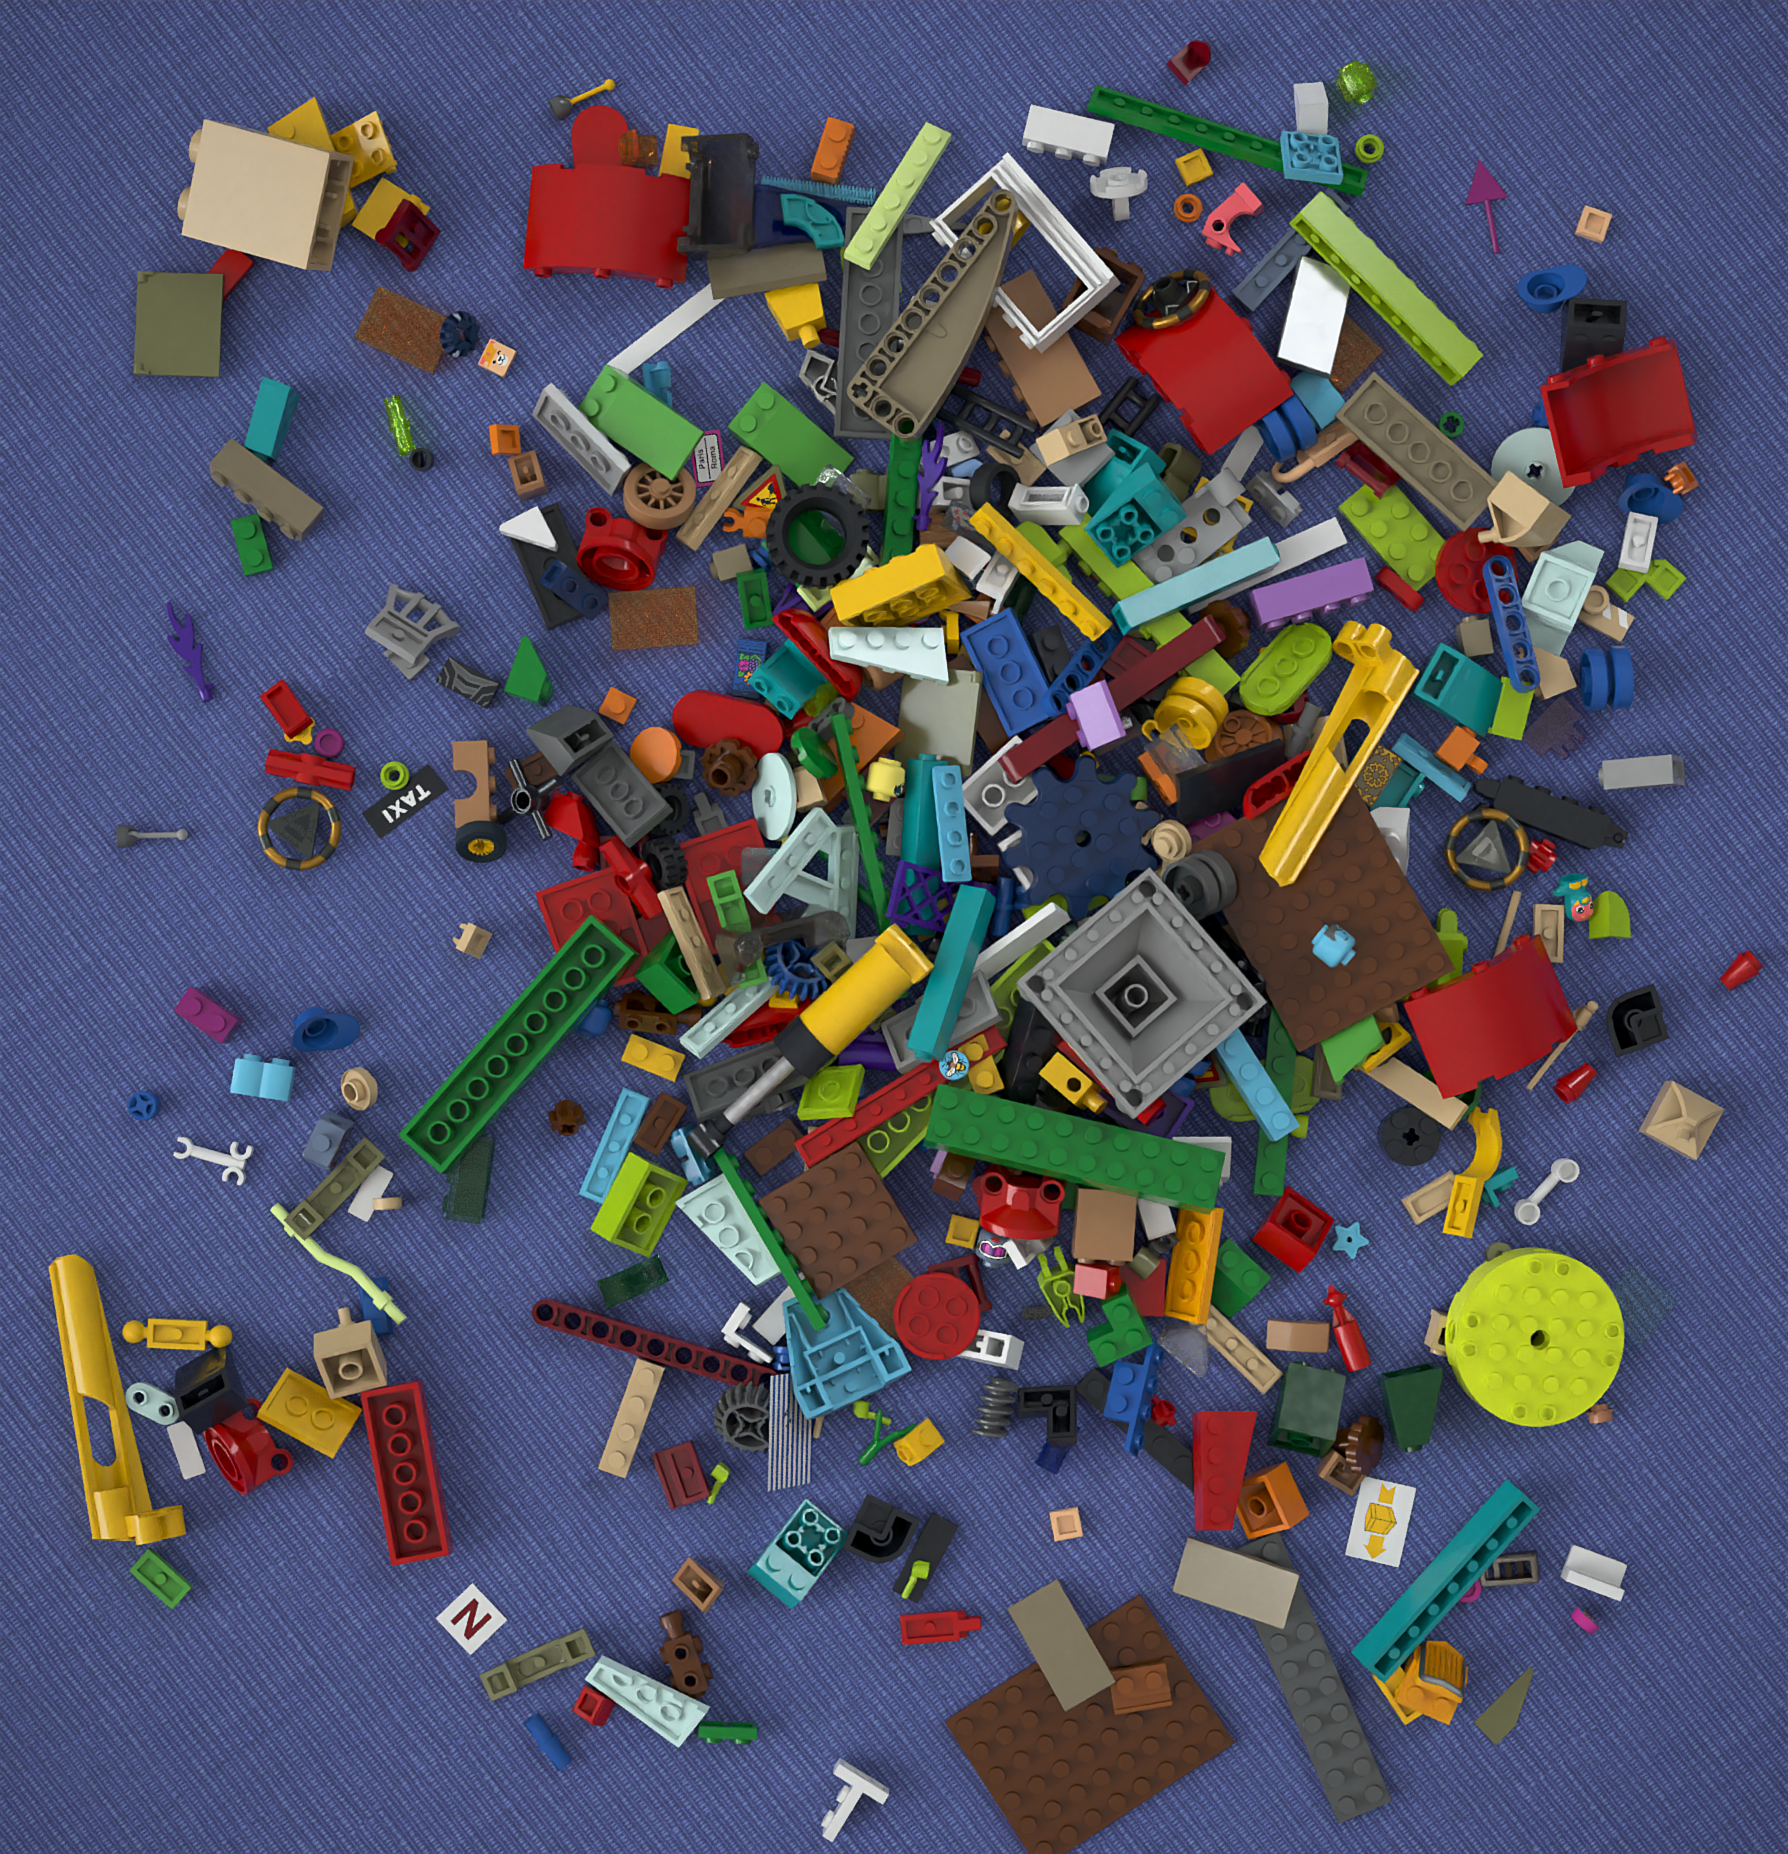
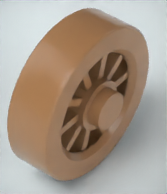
M646 462L635 466L627 475L623 493L624 507L629 516L640 525L656 530L675 528L687 521L694 510L696 484L685 468H682L675 481H672Z

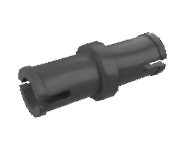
M1306 701L1297 724H1293L1291 728L1293 733L1285 748L1286 757L1292 758L1304 751L1309 738L1312 739L1314 736L1312 731L1323 711L1322 708Z

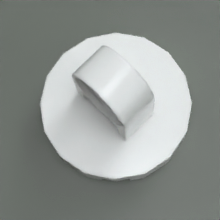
M1131 167L1105 169L1100 171L1099 178H1096L1094 175L1090 178V189L1094 196L1112 199L1114 221L1130 219L1128 197L1144 192L1148 186L1147 173L1139 169L1138 174L1131 173Z

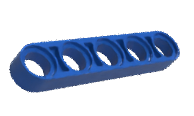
M1496 555L1484 564L1482 569L1511 685L1517 692L1526 694L1539 685L1541 680L1512 564L1506 557ZM1492 563H1497L1503 568V576H1497L1493 573L1491 569ZM1499 590H1504L1509 594V604L1503 603L1499 599ZM1507 617L1516 621L1517 631L1507 628L1505 624ZM1513 645H1519L1523 648L1524 658H1518L1514 655L1512 651ZM1521 672H1525L1531 677V686L1522 684L1519 678Z
M1112 612L1106 615L1109 620L1113 619L1116 621ZM1109 627L1099 637L1104 644L1103 652L1096 648L1095 641L1093 642L1089 637L1086 638L1041 700L1042 709L1048 716L1055 718L1068 712L1065 704L1069 703V695L1088 686L1124 637L1120 628L1118 633H1115ZM1081 657L1089 661V671L1082 668L1080 663ZM1067 676L1075 681V691L1068 688L1066 684ZM1052 696H1056L1060 700V710L1053 707L1051 702Z

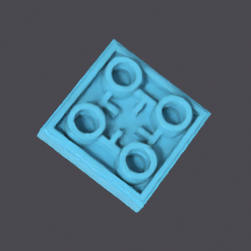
M1282 131L1280 144L1285 179L1341 185L1343 173L1337 137L1326 134H1305L1300 131Z

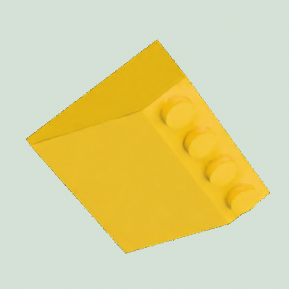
M935 543L923 544L916 548V552L907 556H896L882 567L869 568L863 572V575L855 579H844L837 584V587L829 590L839 621L847 627H904L972 597L970 590L945 552Z

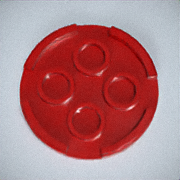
M1483 527L1468 528L1465 532L1459 531L1453 534L1441 546L1435 563V577L1441 594L1453 607L1469 614H1485L1492 611L1482 570L1484 564L1490 558L1496 555L1506 557L1512 564L1517 584L1519 580L1517 563L1514 556L1515 552L1512 546H1506L1501 542L1495 543L1494 541L1480 543L1478 533L1491 530ZM1492 563L1491 569L1493 573L1497 576H1503V568L1497 563ZM1499 590V599L1503 603H1507L1510 600L1509 594L1504 590Z
M932 1272L916 1277L901 1290L895 1302L893 1321L900 1340L908 1350L925 1359L944 1360L959 1355L972 1344L979 1331L981 1310L974 1291L967 1283L948 1273Z

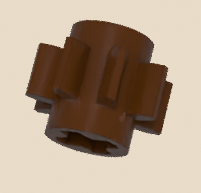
M571 1100L559 1101L555 1104V1111H548L552 1131L557 1130L560 1135H574L578 1132L579 1125H585L582 1106H576L575 1102Z

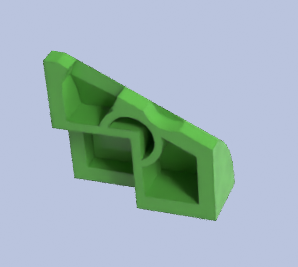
M1374 1013L1320 1041L1337 1086L1345 1081L1343 1077L1355 1065L1359 1068L1366 1062L1369 1054L1376 1052L1385 1044Z

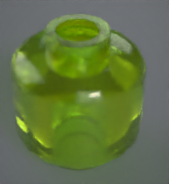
M1357 59L1338 70L1339 75L1335 81L1346 102L1357 101L1358 105H1361L1374 97L1372 92L1378 87V82L1368 63H1360Z

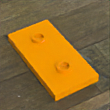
M1214 1207L1210 1215L1179 1208L1175 1237L1180 1241L1172 1250L1164 1316L1207 1325L1224 1213L1223 1208Z

